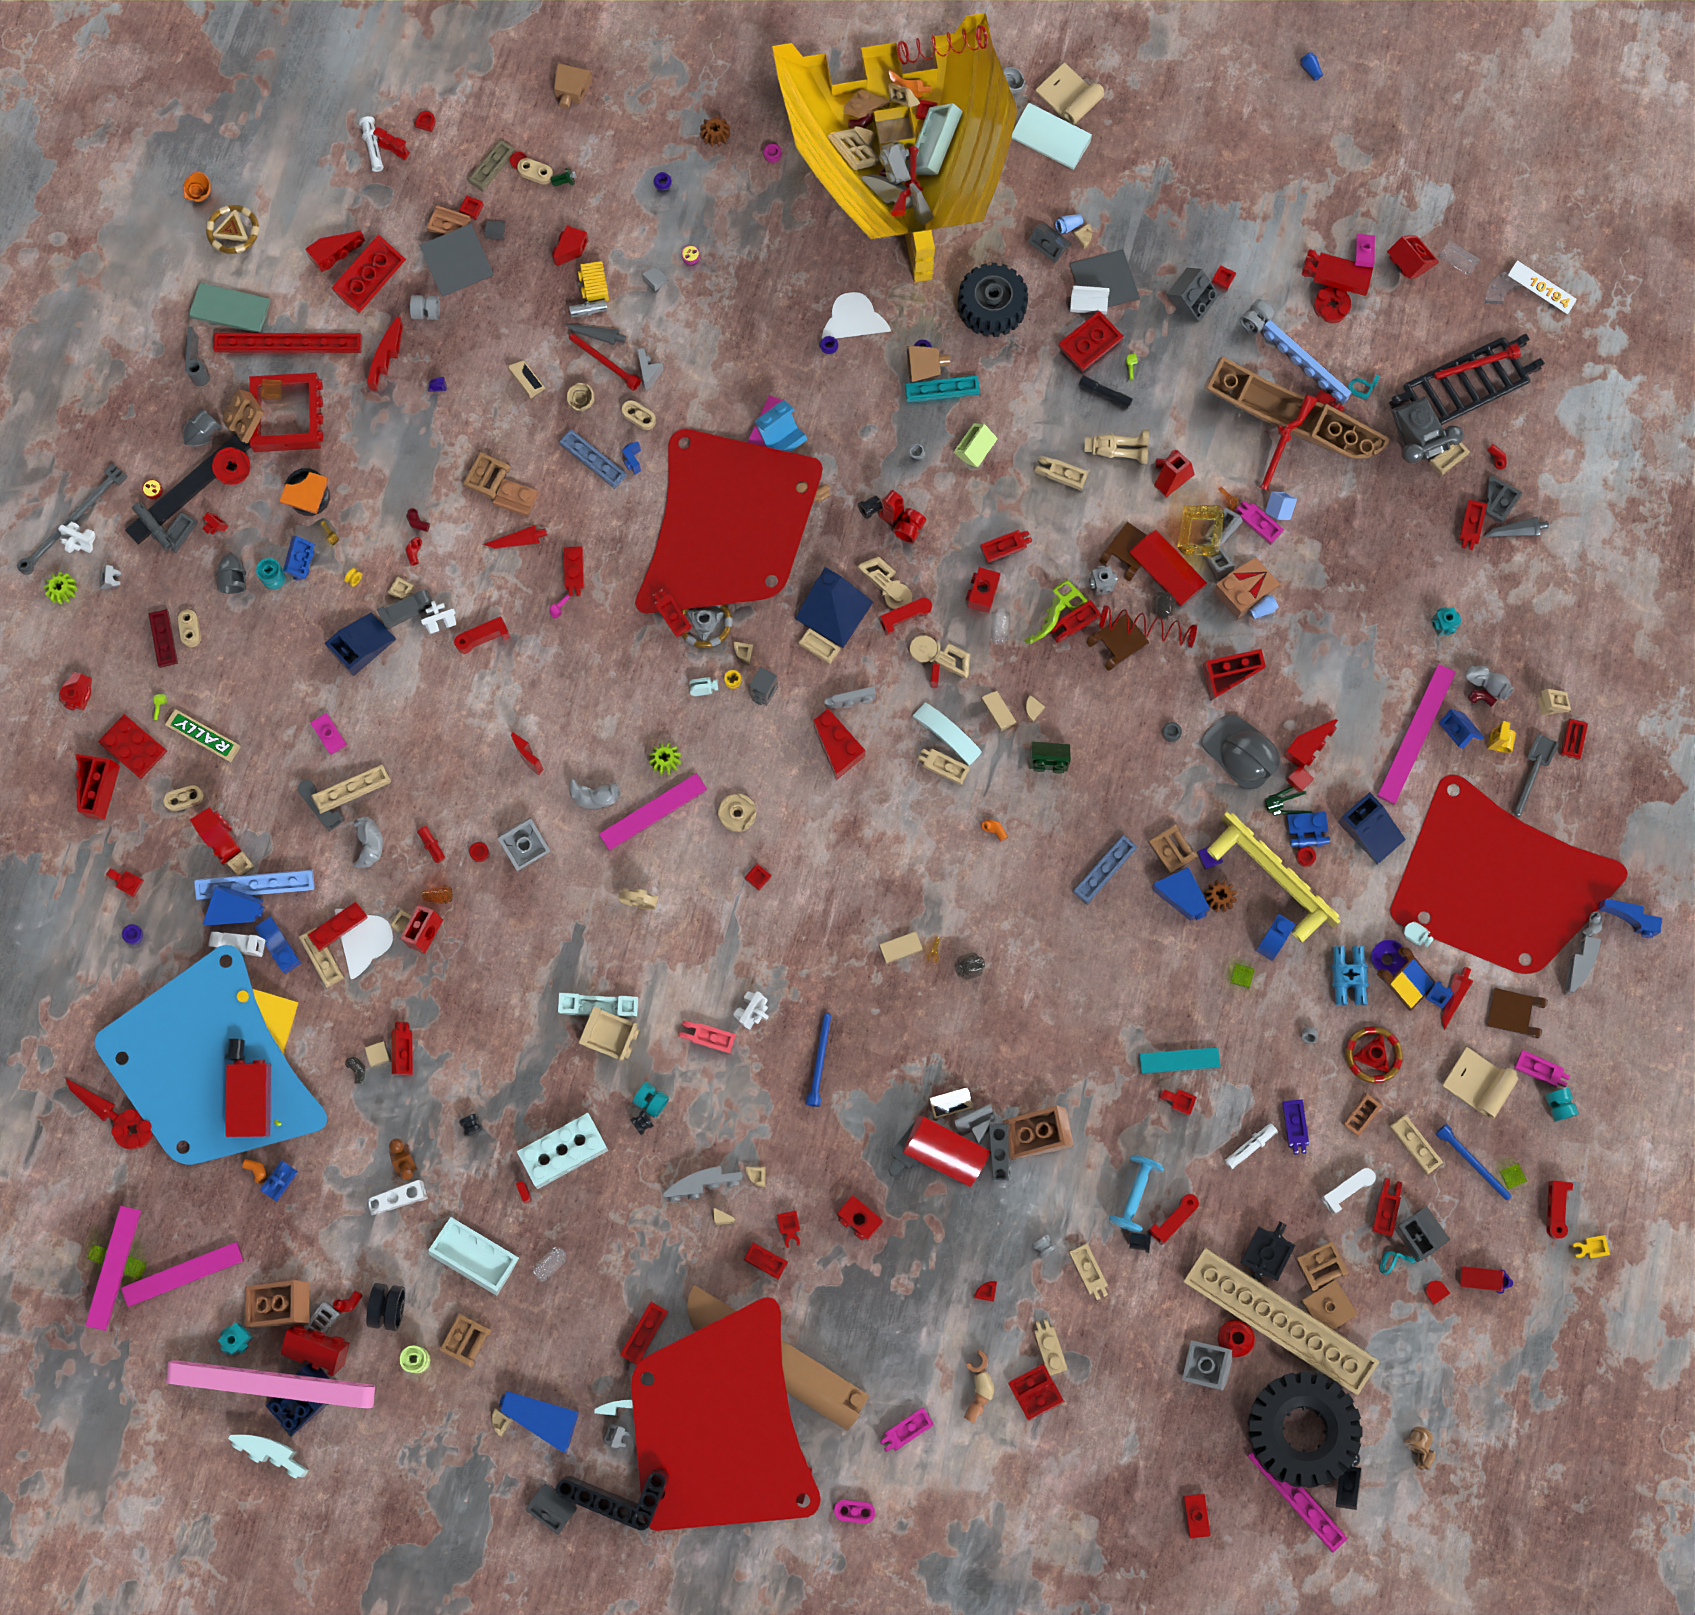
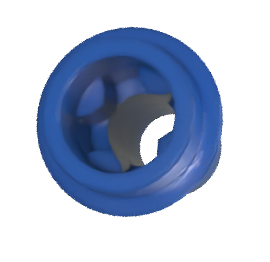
M1313 52L1306 54L1300 59L1301 66L1314 81L1324 75L1317 56Z

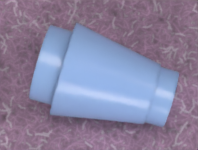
M1080 214L1060 216L1055 220V228L1059 234H1066L1083 224V218Z
M1269 595L1268 597H1263L1249 609V612L1256 619L1275 612V609L1279 608L1274 597Z

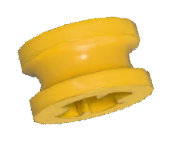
M352 568L346 574L344 581L346 583L350 582V586L354 587L361 580L362 573L357 572L356 568Z
M730 670L725 674L724 681L726 686L730 689H736L741 685V675L738 671ZM736 676V679H738V681L730 683V680H728V678Z

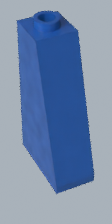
M508 1391L506 1395H502L499 1407H502L500 1412L561 1452L567 1453L579 1412Z

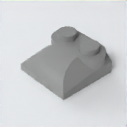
M898 144L883 145L879 159L885 168L888 181L896 185L910 180L911 177Z
M531 818L521 821L497 837L517 871L550 852Z
M1191 1340L1182 1381L1223 1391L1228 1381L1232 1363V1350Z

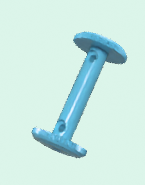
M1133 1155L1130 1157V1160L1140 1165V1170L1136 1175L1128 1197L1124 1215L1121 1218L1110 1215L1109 1220L1123 1229L1140 1232L1143 1228L1133 1223L1132 1218L1136 1214L1145 1189L1148 1173L1151 1170L1163 1172L1164 1168L1160 1163L1152 1159Z

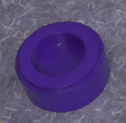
M130 924L123 929L122 938L128 944L135 945L142 940L143 931L137 925Z

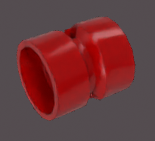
M905 508L900 518L901 521H898L893 533L907 543H914L919 535L918 530L923 528L926 518L914 509Z

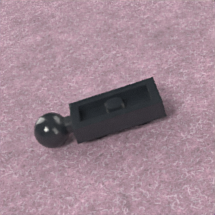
M1359 1453L1356 1455L1355 1461L1350 1468L1339 1477L1336 1507L1357 1510L1362 1472L1361 1468L1356 1467L1361 1460Z

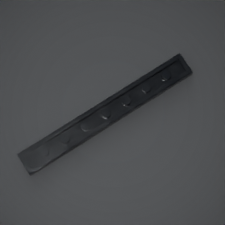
M235 434L149 508L148 511L161 526L216 478L212 470V464L215 455L220 450L232 447L245 453L251 448L250 444L242 442L238 435ZM231 461L228 462L226 469L232 464ZM140 518L125 529L126 533L138 545L151 535V532Z

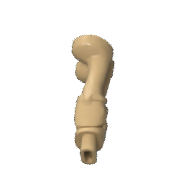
M1142 430L1140 435L1135 437L1118 436L1114 433L1100 435L1097 438L1096 435H1094V438L1085 437L1084 452H1093V455L1098 454L1108 458H1131L1138 460L1141 464H1147L1149 430ZM1117 445L1140 447V449L1117 448Z

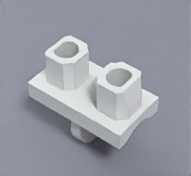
M72 521L67 526L61 524L58 528L61 532L60 540L65 545L66 552L71 553L74 549L77 551L82 549L91 553L93 550L92 543L95 540L94 531L86 529L82 534L79 532L80 527L78 524Z
M431 601L432 607L426 609L427 614L435 612V615L421 620L428 632L432 634L440 631L437 620L443 619L446 628L456 625L454 616L456 613L454 608L439 613V610L445 609L444 603L436 605L435 601Z
M748 991L743 1000L749 1004L746 1010L739 1007L734 1013L739 1022L750 1030L754 1023L758 1024L761 1018L764 1020L769 1018L765 1014L768 1008L765 1004L768 1000L758 991L756 993Z

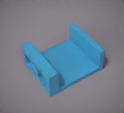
M785 400L761 415L754 422L766 447L791 452L808 439L797 428L791 414L795 410Z

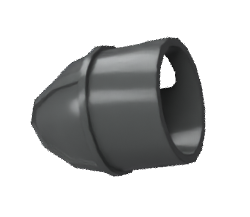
M201 408L192 418L188 419L184 426V444L193 447L204 445L212 440L209 436L215 430L220 431L222 427Z
M229 552L224 555L215 573L217 576V590L228 594L241 593L246 590L247 572L237 555Z

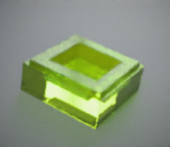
M1236 963L1230 983L1249 989L1255 969Z
M1519 1163L1499 1171L1508 1190L1527 1182Z

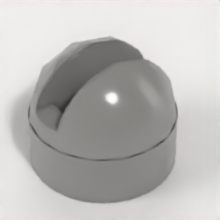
M913 444L910 447L909 452L912 458L919 460L924 457L925 449L921 444ZM917 448H918L919 452L921 453L919 456H918L917 453L915 452V449H917Z
M1310 1026L1304 1028L1302 1040L1306 1043H1315L1318 1039L1317 1029Z

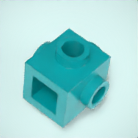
M1454 607L1438 609L1431 619L1437 636L1454 634L1461 625V616Z
M235 1322L231 1327H226L220 1333L221 1337L217 1341L221 1344L220 1349L225 1354L236 1356L237 1354L241 1355L249 1347L247 1344L254 1337L240 1323Z

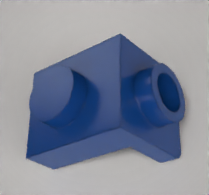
M638 441L627 444L622 450L623 458L625 459L623 461L628 471L632 470L635 475L641 472L640 464L634 456L641 451Z

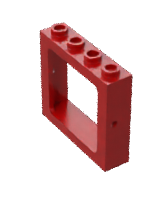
M316 372L249 376V392L252 393L260 407L261 387L309 384V432L261 436L260 419L250 438V446L254 453L321 449V442L324 441L323 431L321 430L323 414L320 413V407H323V398L320 396V390H323L322 379H319Z

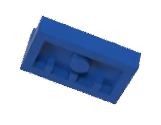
M292 536L283 572L292 575L293 580L296 581L306 579L309 574L310 561L314 556L315 544L301 537Z

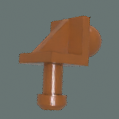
M395 1138L389 1143L391 1162L398 1177L401 1176L403 1180H409L413 1176L412 1172L417 1170V1166L411 1156L408 1143L404 1145L401 1139Z

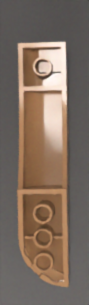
M1224 356L1217 360L1204 386L1206 391L1278 428L1277 425L1284 428L1288 423L1296 420L1305 398L1254 374ZM1316 402L1303 423L1290 432V434L1353 459L1372 457L1382 451L1390 441L1388 437L1330 405Z
M693 1284L688 1296L687 1310L690 1323L695 1332L736 1312L733 1308ZM781 1339L782 1366L787 1393L844 1430H849L860 1416L859 1413L869 1395Z

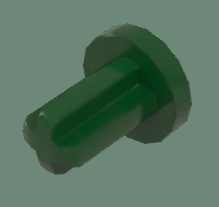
M567 167L564 173L551 176V183L554 187L569 183L572 186L575 185L574 178H577L575 172L571 171L570 167Z

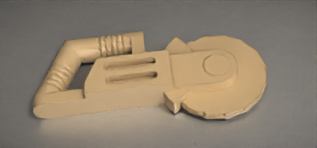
M879 556L857 566V569L883 591L882 596H884L889 608L895 610L912 602L911 590L907 586L900 584V580H890L896 571ZM878 565L888 575L885 576L879 569L870 573L866 569Z
M926 635L918 636L911 642L910 654L916 661L940 664V667L967 679L970 664L969 653L950 643L945 651L942 652L940 651L939 642L936 644L934 639ZM949 652L962 658V670L955 667L956 659L948 655Z

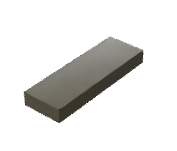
M500 140L469 177L468 182L484 192L509 161L511 155L515 153V149Z

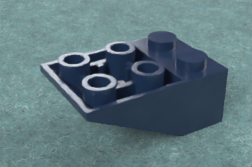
M371 612L339 630L324 644L350 674L355 676L391 645L396 638Z
M1370 792L1338 821L1341 827L1377 865L1406 840L1384 806Z
M312 1363L302 1367L295 1374L330 1379L321 1367L318 1370L312 1368ZM273 1397L265 1406L289 1436L292 1437L329 1404Z

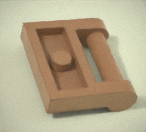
M480 452L463 484L465 487L494 500L499 485L505 474L509 473L511 467L500 460ZM495 467L499 468L500 470L490 488H485Z
M1177 824L1148 842L1169 875L1199 857L1196 851L1193 852L1180 833V828ZM1173 835L1187 855L1185 858L1182 857L1169 836Z
M1333 1241L1296 1258L1312 1292L1318 1290L1319 1286L1340 1276L1345 1277L1349 1275ZM1336 1263L1337 1269L1314 1280L1313 1273Z
M459 1314L440 1351L473 1368L474 1360L487 1335L490 1336L492 1330ZM476 1329L480 1333L468 1356L465 1357L462 1353Z

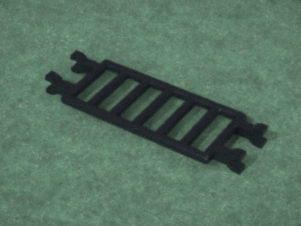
M1523 334L1509 343L1504 337H1501L1403 385L1405 392L1393 396L1389 404L1394 409L1409 400L1411 402L1417 400L1418 397L1412 388L1422 384L1439 412L1441 418L1438 420L1443 425L1530 383L1528 375L1541 370V366L1545 363L1542 358H1539L1523 367L1518 358L1514 360L1509 359L1521 378L1512 383L1500 362H1492V366L1505 387L1497 391L1482 366L1474 368L1489 395L1483 398L1479 397L1464 371L1457 373V376L1473 400L1472 403L1466 406L1463 405L1448 378L1439 379L1457 410L1448 414L1428 380L1434 378L1436 372L1464 364L1468 361L1477 360L1476 357L1484 353L1486 356L1493 355L1494 352L1492 350L1499 346L1504 351L1509 345L1515 343L1518 344L1519 348H1522L1530 340L1527 334Z

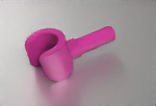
M566 595L557 604L551 605L550 614L554 619L562 614L560 608L570 598L569 595Z

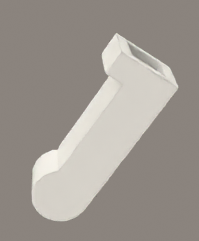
M211 932L208 947L216 949L222 945H231L236 947L241 954L262 957L266 940L257 935L248 936Z
M1369 1168L1362 1169L1320 1199L1330 1213L1334 1215L1342 1209L1339 1205L1340 1202L1360 1188L1372 1185L1375 1182L1376 1175Z
M417 1180L371 1197L367 1202L371 1215H376L387 1210L390 1211L417 1201L426 1200L428 1197L424 1182Z

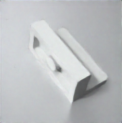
M1073 286L1070 312L1095 314L1100 311L1106 315L1109 288Z

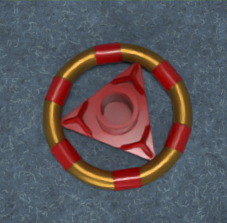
M1375 1026L1364 1027L1356 1031L1348 1040L1345 1051L1346 1062L1349 1069L1359 1079L1368 1083H1383L1393 1078L1400 1070L1403 1062L1402 1047L1398 1039L1388 1030ZM1379 1034L1378 1037L1353 1056V1050L1359 1038L1364 1035ZM1383 1036L1387 1038L1395 1049L1396 1058L1390 1070ZM1354 1060L1385 1072V1074L1367 1075L1359 1069Z

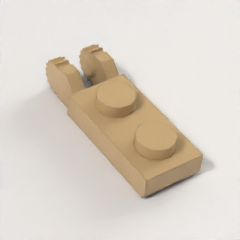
M1044 456L1039 457L1038 461L1041 464L1051 467L1048 470L1041 466H1035V473L1082 491L1089 473L1088 471L1056 459L1053 460Z

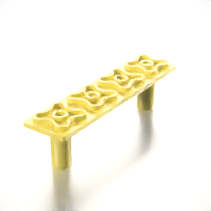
M1228 812L1223 815L1221 821L1228 828L1207 849V852L1218 861L1237 843L1302 905L1309 914L1291 931L1297 940L1303 943L1324 921L1333 929L1339 924V915L1320 896H1314L1310 892L1311 888L1289 867L1286 869L1281 864L1282 860L1261 840L1257 841L1253 837L1254 833L1233 813L1229 814Z

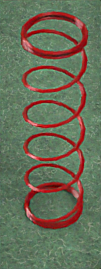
M983 25L977 26L976 40L978 47L976 49H972L968 45L966 31L963 28L962 34L965 43L960 52L953 49L950 33L947 32L949 49L945 55H941L937 51L933 34L931 40L934 51L930 58L924 57L921 53L918 38H916V45L919 52L915 61L909 60V50L904 41L898 42L897 55L899 61L905 65L908 61L911 63L916 62L920 54L926 60H930L935 51L940 56L945 57L949 53L950 47L957 54L962 53L966 45L973 51H976L979 47L985 49L988 44L987 32ZM982 31L984 34V47L981 44ZM900 45H901L902 52H903V54H904V56H905V58H906V61H905V62L903 61V59H902V57H901Z
M1104 605L1102 609L1099 628H1104L1108 609L1110 631L1113 630L1121 613L1125 611L1127 616V634L1129 635L1137 619L1142 614L1144 617L1145 639L1148 637L1156 620L1160 618L1162 642L1166 640L1172 626L1177 622L1179 625V645L1183 644L1189 630L1188 647L1192 648L1197 634V625L1195 624L1189 627L1181 642V626L1178 620L1171 624L1164 638L1163 620L1160 616L1154 620L1146 635V618L1144 613H1140L1136 617L1129 631V618L1126 609L1119 613L1112 628L1110 607Z

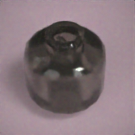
M1157 592V595L1152 596L1150 611L1153 615H1157L1156 618L1160 616L1162 620H1168V616L1175 614L1176 598L1172 596V593Z
M975 952L959 956L957 962H955V971L964 980L981 976L983 968H985L984 959Z

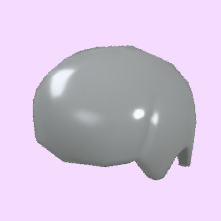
M1014 67L1004 68L1003 72L1012 94L1020 92L1025 84L1023 74Z

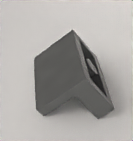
M1045 223L1036 226L1027 242L1055 263L1059 261L1065 249L1070 248L1072 245L1071 242Z
M547 1484L543 1485L526 1508L528 1513L557 1535L560 1534L568 1520L577 1510L576 1506L559 1497L556 1491Z

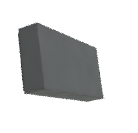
M180 512L166 532L175 544L170 549L177 553L198 524L196 520Z

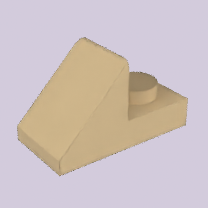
M1552 689L1541 691L1542 696L1538 698V703L1542 715L1571 711L1567 692Z

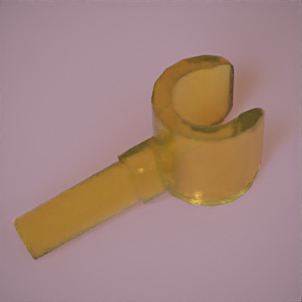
M323 521L321 525L329 534L325 539L334 546L339 541V538Z
M935 937L932 952L927 956L928 962L931 955H936L937 957L935 964L939 960L937 952L940 937Z

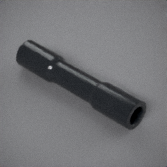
M1085 375L1082 376L1079 382L1080 386L1099 393L1126 408H1129L1133 401V398L1101 385Z

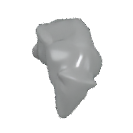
M1472 665L1465 671V679L1471 681L1476 686L1483 685L1484 689L1491 695L1498 697L1499 701L1502 699L1507 700L1514 690V687L1511 686V682L1505 675L1489 671L1487 666L1480 665L1474 667Z
M571 779L569 786L570 796L574 799L576 805L597 810L616 803L617 799L620 798V790L617 783L612 782L610 785H600L593 790L583 785L580 786L574 779Z
M362 817L355 820L354 827L357 829V837L363 846L359 859L353 865L356 868L371 867L373 863L380 859L383 849V838L377 824L369 817Z

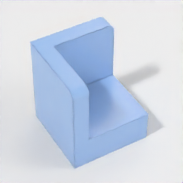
M1271 492L1265 512L1277 520H1290L1297 498L1286 492Z

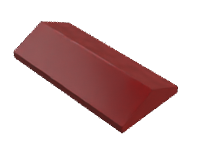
M378 234L331 289L345 304L360 313L406 259Z
M1157 530L1144 537L1129 552L1180 607L1207 585V582Z

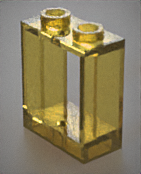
M1183 505L1177 546L1183 555L1194 556V554L1206 557L1219 555L1224 511L1221 506ZM1192 520H1215L1212 545H1188Z

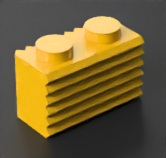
M602 261L580 264L581 271H578L580 282L584 281V287H581L583 298H587L589 302L604 299L609 301Z

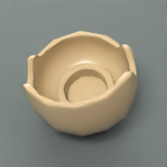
M576 383L569 388L567 402L572 409L585 411L591 408L594 403L595 394L588 384Z

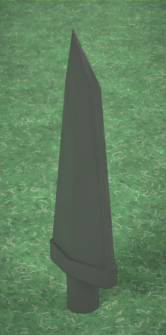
M565 324L575 333L614 345L616 341L622 343L626 341V336L620 335L618 329Z
M1533 517L1493 528L1484 537L1540 536V530L1548 529L1549 523L1548 521L1539 522L1538 517Z

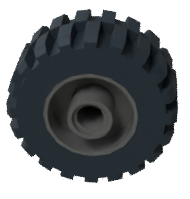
M987 263L981 264V268L975 267L971 269V274L967 273L960 284L957 306L962 321H965V325L969 329L971 327L974 328L973 332L977 334L981 332L986 337H989V334H993L994 337H999L1000 333H1003V335L1009 334L1010 329L1015 330L1018 327V323H1022L1024 314H1026L1028 303L1027 285L1023 283L1024 279L1021 275H1016L1017 271L1015 269H1008V266L1002 264V266H998L997 263H992L987 266Z

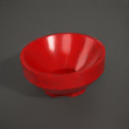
M1231 1320L1223 1324L1217 1336L1219 1347L1232 1350V1357L1247 1355L1252 1350L1255 1342V1335L1251 1327L1240 1320ZM1235 1332L1243 1334L1244 1341L1241 1344L1233 1342L1232 1335Z

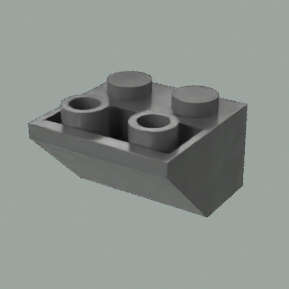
M1187 267L1166 295L1177 309L1194 320L1200 321L1220 294L1202 269Z
M1427 1206L1394 1228L1417 1262L1422 1261L1450 1241V1238Z

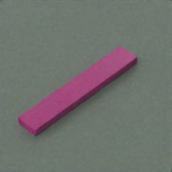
M696 773L599 833V836L608 850L611 851L707 791V788Z
M120 1206L85 1326L107 1331L141 1210Z
M235 1242L124 1286L121 1289L127 1307H131L244 1262L238 1242Z
M1253 1452L1247 1456L1332 1553L1348 1539L1303 1487L1289 1486L1290 1484L1286 1482L1282 1483L1276 1480L1270 1472L1267 1473L1262 1468L1258 1458H1255Z

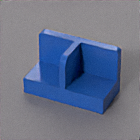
M1450 709L1439 722L1460 748L1464 749L1473 737L1480 740L1484 738L1465 713Z

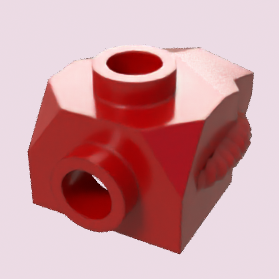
M72 673L69 680L64 682L59 692V701L64 704L65 708L75 711V708L84 711L91 696L92 678L80 673Z

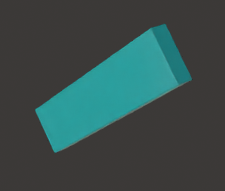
M978 375L905 383L907 403L980 395Z
M1218 1047L1139 1054L1141 1074L1221 1067Z

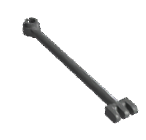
M111 464L104 471L108 478L62 525L67 526L71 521L75 523L114 482L120 486L126 480L127 475L122 473L119 468L116 469L117 467L114 464ZM59 529L30 557L28 556L18 562L17 568L22 574L29 575L34 571L36 561L60 538L61 532ZM27 563V566L23 568L22 565Z

